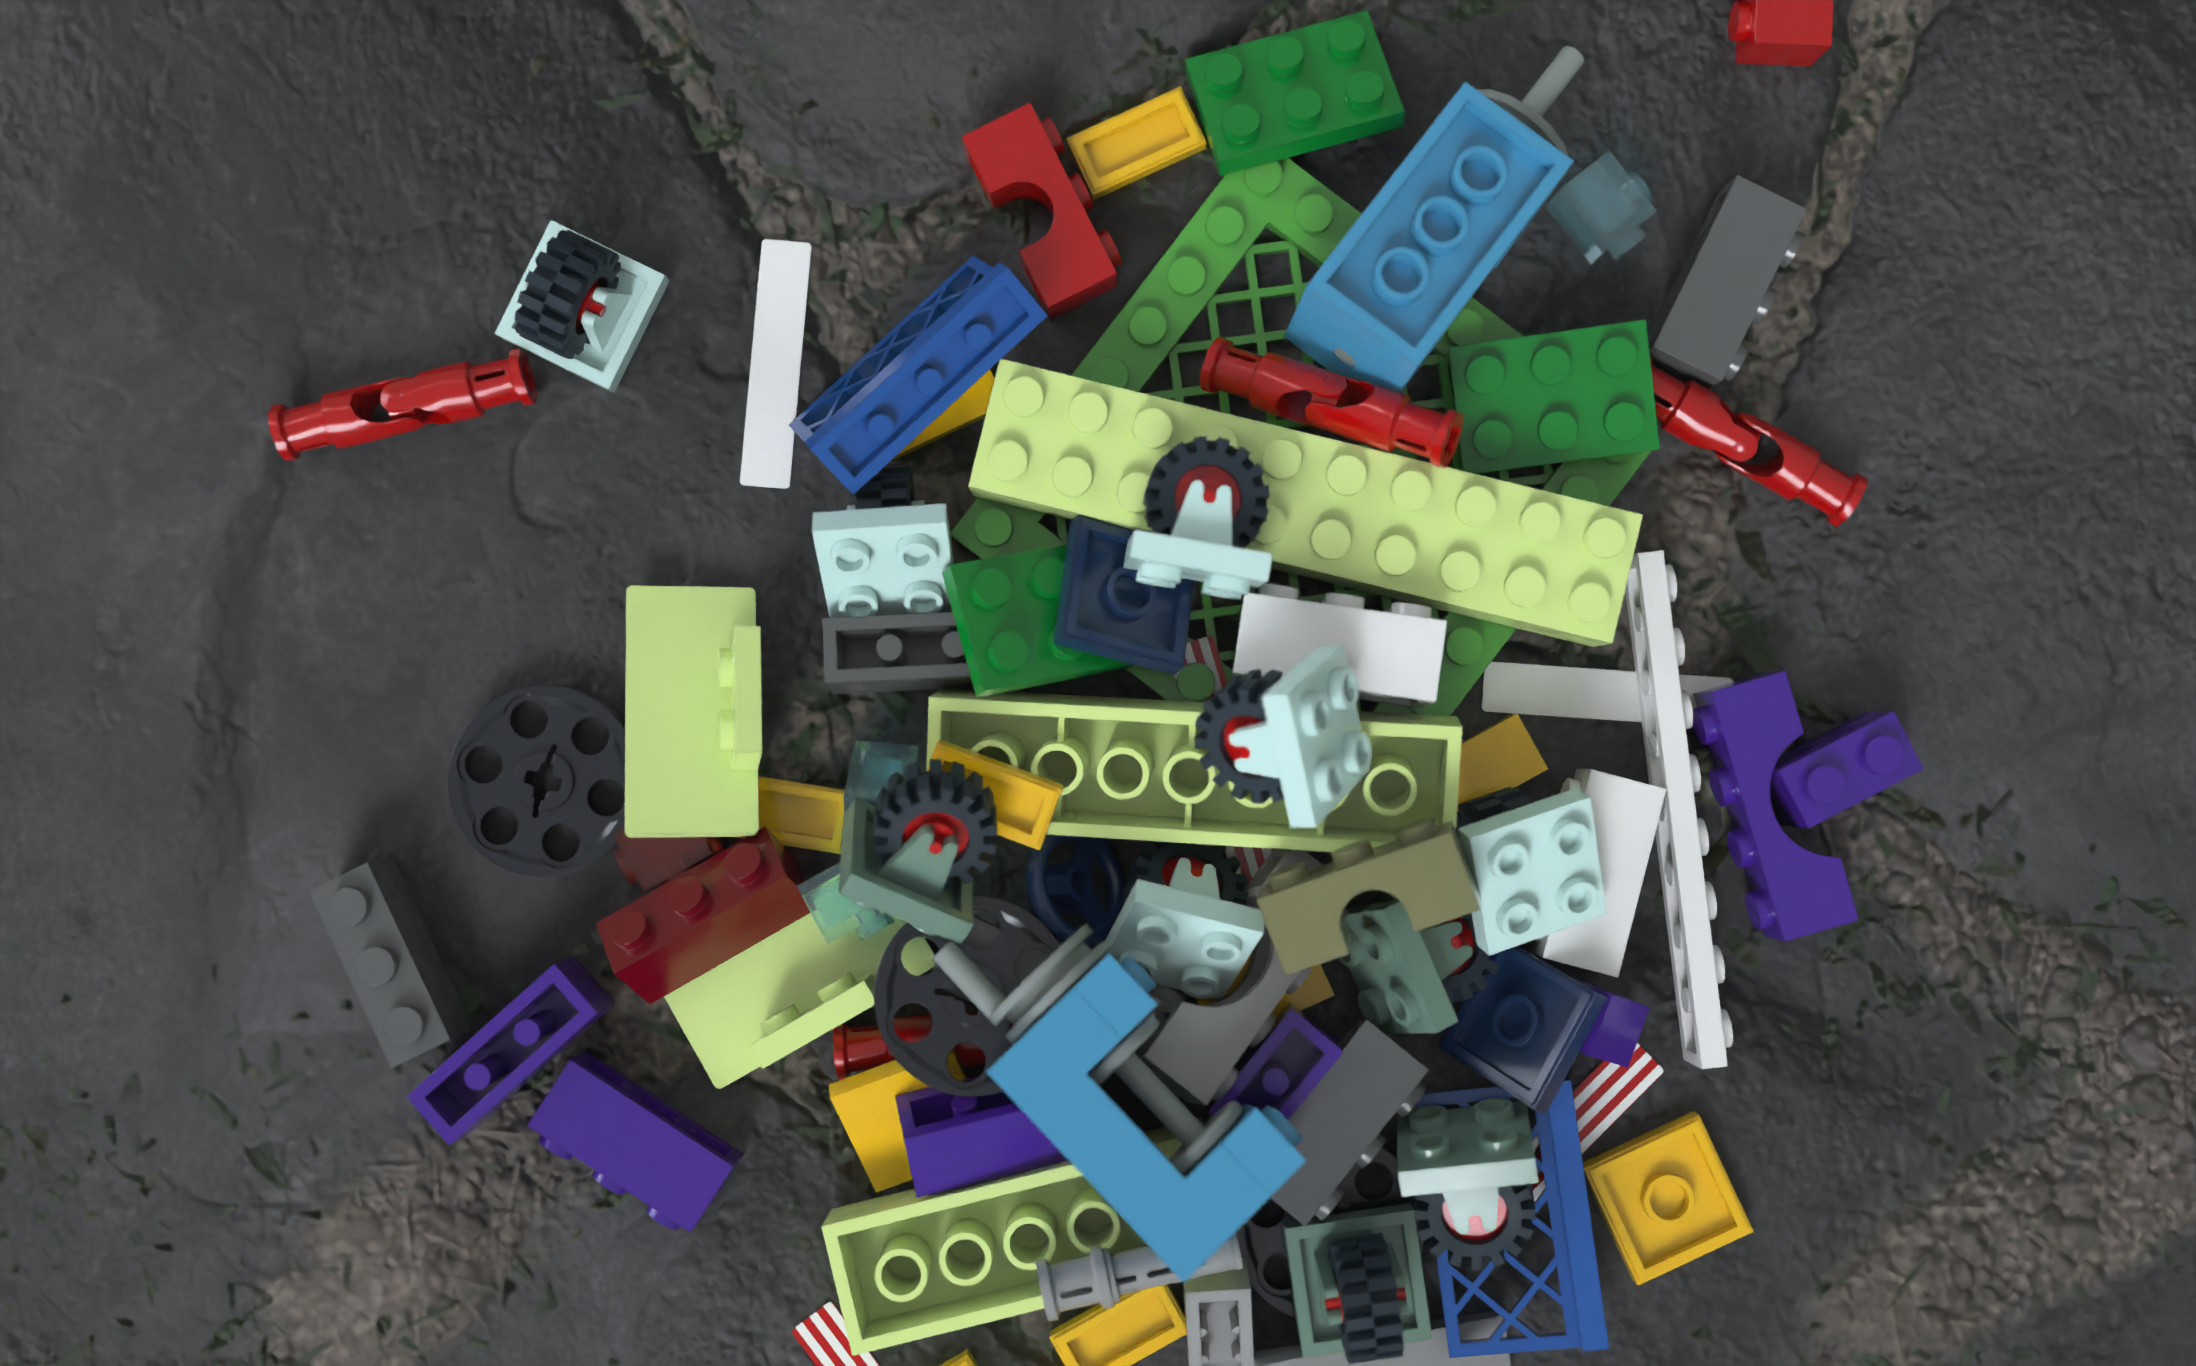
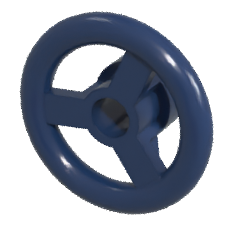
M1046 835L1040 851L1031 848L1026 866L1027 891L1035 914L1052 935L1062 943H1065L1080 929L1070 925L1061 917L1070 913H1076L1087 920L1090 927L1094 930L1085 941L1091 948L1098 946L1103 941L1105 942L1125 904L1122 902V892L1126 886L1124 884L1125 877L1117 855L1104 838ZM1064 841L1076 842L1074 854L1068 862L1046 867L1048 857L1057 844ZM1095 857L1106 879L1108 895L1106 910L1094 893L1095 886L1091 870Z

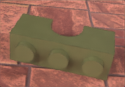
M1434 817L1420 819L1395 830L1398 840L1375 848L1371 847L1369 840L1354 842L1331 853L1332 863L1308 871L1306 863L1299 862L1270 873L1267 876L1270 884L1262 887L1256 900L1285 976L1350 954L1353 937L1345 918L1344 906L1353 896L1363 891L1381 890L1395 896L1405 907L1414 932L1481 910L1480 894L1453 822L1449 821L1437 826Z

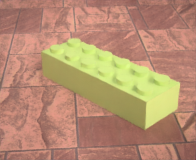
M1203 1118L1197 1119L1202 1125L1204 1124ZM1166 1126L1144 1132L1168 1158L1182 1145ZM1069 1160L917 1198L914 1188L833 1208L821 1226L852 1356L1044 1309L1036 1260L1046 1258L1050 1264L1081 1258L1089 1256L1091 1248L1101 1246L1102 1249L1108 1248L1110 1254L1149 1246Z

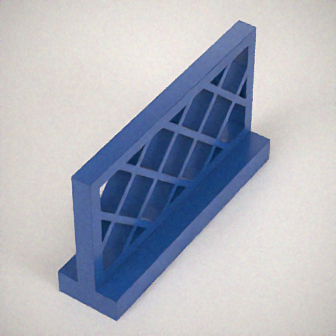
M973 255L794 419L789 426L849 492L854 495L1047 317V314L1007 266L999 262L996 266L992 267Z
M1565 1077L1546 1114L1535 1110L1536 1124L1531 1129L1532 1141L1537 1135L1539 1137L1542 1161L1535 1156L1536 1167L1544 1173L1545 1189L1534 1202L1535 1214L1547 1201L1551 1227L1537 1215L1536 1220L1532 1219L1534 1225L1553 1239L1555 1254L1537 1275L1511 1254L1508 1249L1504 1250L1505 1260L1532 1281L1510 1311L1480 1287L1494 1269L1491 1258L1475 1279L1471 1280L1456 1266L1448 1263V1251L1446 1249L1439 1257L1436 1256L1449 1358L1580 1347L1582 1351L1609 1349L1572 1084L1569 1077ZM1499 1086L1424 1093L1416 1106L1458 1104L1461 1108L1473 1107L1469 1102H1479L1489 1098L1509 1099L1515 1097ZM1556 1266L1560 1293L1545 1281ZM1453 1277L1467 1287L1457 1302ZM1539 1288L1562 1306L1566 1332L1537 1334L1517 1317ZM1473 1294L1504 1318L1489 1338L1461 1340L1458 1313ZM1511 1324L1524 1334L1502 1337Z

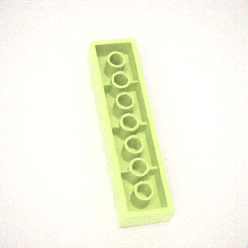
M942 688L929 697L926 771L928 770L937 742L944 740L1063 784L1064 787L1047 835L1333 852L1341 847L1362 840H1369L1372 848L1398 840L1395 830L1428 817H1434L1437 826L1452 821L1456 830L1462 725L1457 716L1358 711L1361 730L1368 735L1371 743L1370 771L1317 827H1291L1285 799L1273 803L1270 797L1263 804L1252 803V791H1250L1240 800L1231 795L1235 785L1231 781H1228L1220 788L1212 780L1220 771L1215 765L1204 770L1199 759L1208 752V748L1196 749L1194 737L1202 731V729L1195 727L1197 717L1205 711L1202 707L1206 702L1027 692H1004L976 698L973 689Z

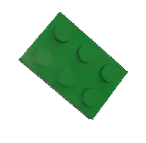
M1367 10L1185 59L1186 75L1219 176L1404 127L1405 110Z
M1646 319L1448 347L1455 411L1464 415L1462 433L1459 439L1462 471L1477 474L1660 450Z
M1067 545L950 564L942 572L976 698L1137 666L1053 644Z

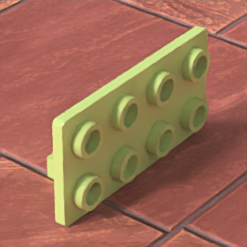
M631 585L626 589L625 835L629 838L753 837L758 833L759 829L758 768L762 756L761 626H756V592L751 587Z
M839 875L810 891L817 907L815 911L669 993L664 998L713 1085L721 1089L760 1066L762 1069L874 1006V986L881 958L892 938L907 922L879 910L864 909L855 904L850 898L838 894ZM917 937L910 940L904 946L901 960L904 968L909 973L919 976L935 966L933 957L936 954L926 937Z

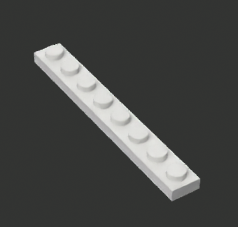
M1664 550L1637 553L1633 555L1625 593L1649 784L1666 789L1655 835L1683 1060L1700 1069L1728 1066L1726 1048L1731 1047L1733 1044V1030L1728 1012L1720 1007L1718 984L1724 982L1725 965L1720 948L1712 943L1710 920L1716 918L1717 901L1712 884L1704 879L1702 856L1708 854L1709 837L1704 820L1697 818L1694 793L1700 790L1701 773L1696 756L1689 754L1686 729L1692 727L1693 709L1689 694L1686 691H1681L1678 666L1684 663L1685 645L1680 629L1678 627L1673 628L1670 603L1675 602L1677 597L1676 575L1670 564L1665 565Z

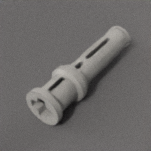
M1236 1232L1189 1279L1232 1269H1243ZM1101 1246L1091 1248L1089 1256L1054 1264H1050L1046 1258L1036 1260L1038 1279L1048 1322L1058 1320L1059 1314L1062 1311L1098 1303L1104 1309L1112 1308L1114 1303L1120 1302L1118 1295L1182 1282L1150 1246L1110 1254L1108 1248L1102 1249Z

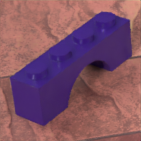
M1786 671L1763 673L1693 693L1697 707L1693 708L1692 725L1699 742L1702 745L1708 744L1715 768L1709 771V782L1717 803L1721 807L1726 806L1733 830L1727 832V844L1734 863L1738 868L1744 867L1751 892L1745 894V905L1754 927L1757 930L1762 929L1763 935L1785 942L1859 921L1841 858L1819 855L1796 844L1780 827L1772 809L1770 783L1774 767L1784 750L1804 733Z

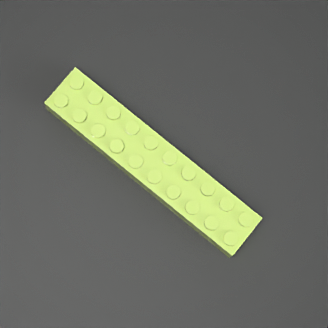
M999 360L968 485L973 496L1070 520L1081 515L1131 530L1154 533L1151 527L1148 528L1145 519L1146 508L1143 502L1148 484L1147 481L1158 461L1163 455L1168 454L1172 447L1181 442L1186 444L1192 442L1196 437L1207 436V440L1216 441L1220 437L1230 440L1229 445L1236 449H1239L1241 446L1251 453L1248 458L1254 465L1259 463L1264 471L1262 479L1264 485H1269L1270 493L1266 508L1269 509L1268 515L1259 530L1260 533L1244 549L1273 554L1271 569L1592 647L1613 643L1643 517L1642 514L1449 467L1440 468L1431 465V463L1013 361Z

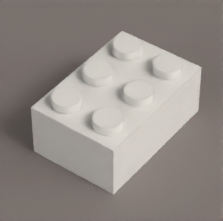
M1263 584L1258 588L1257 594L1249 593L1244 595L1232 680L1240 674L1243 677L1250 670L1261 669L1262 677L1272 669L1282 672L1283 678L1317 646L1344 644L1348 667L1352 668L1357 676L1358 699L1416 708H1424L1436 702L1447 621L1430 619L1432 608L1410 603H1392L1391 609H1386V612L1364 609V598L1337 593H1326L1325 599L1321 603L1297 600L1298 589L1275 584Z

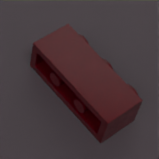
M765 826L758 830L755 836L742 839L600 920L596 925L614 975L648 1004H652L815 911L817 907L796 859Z

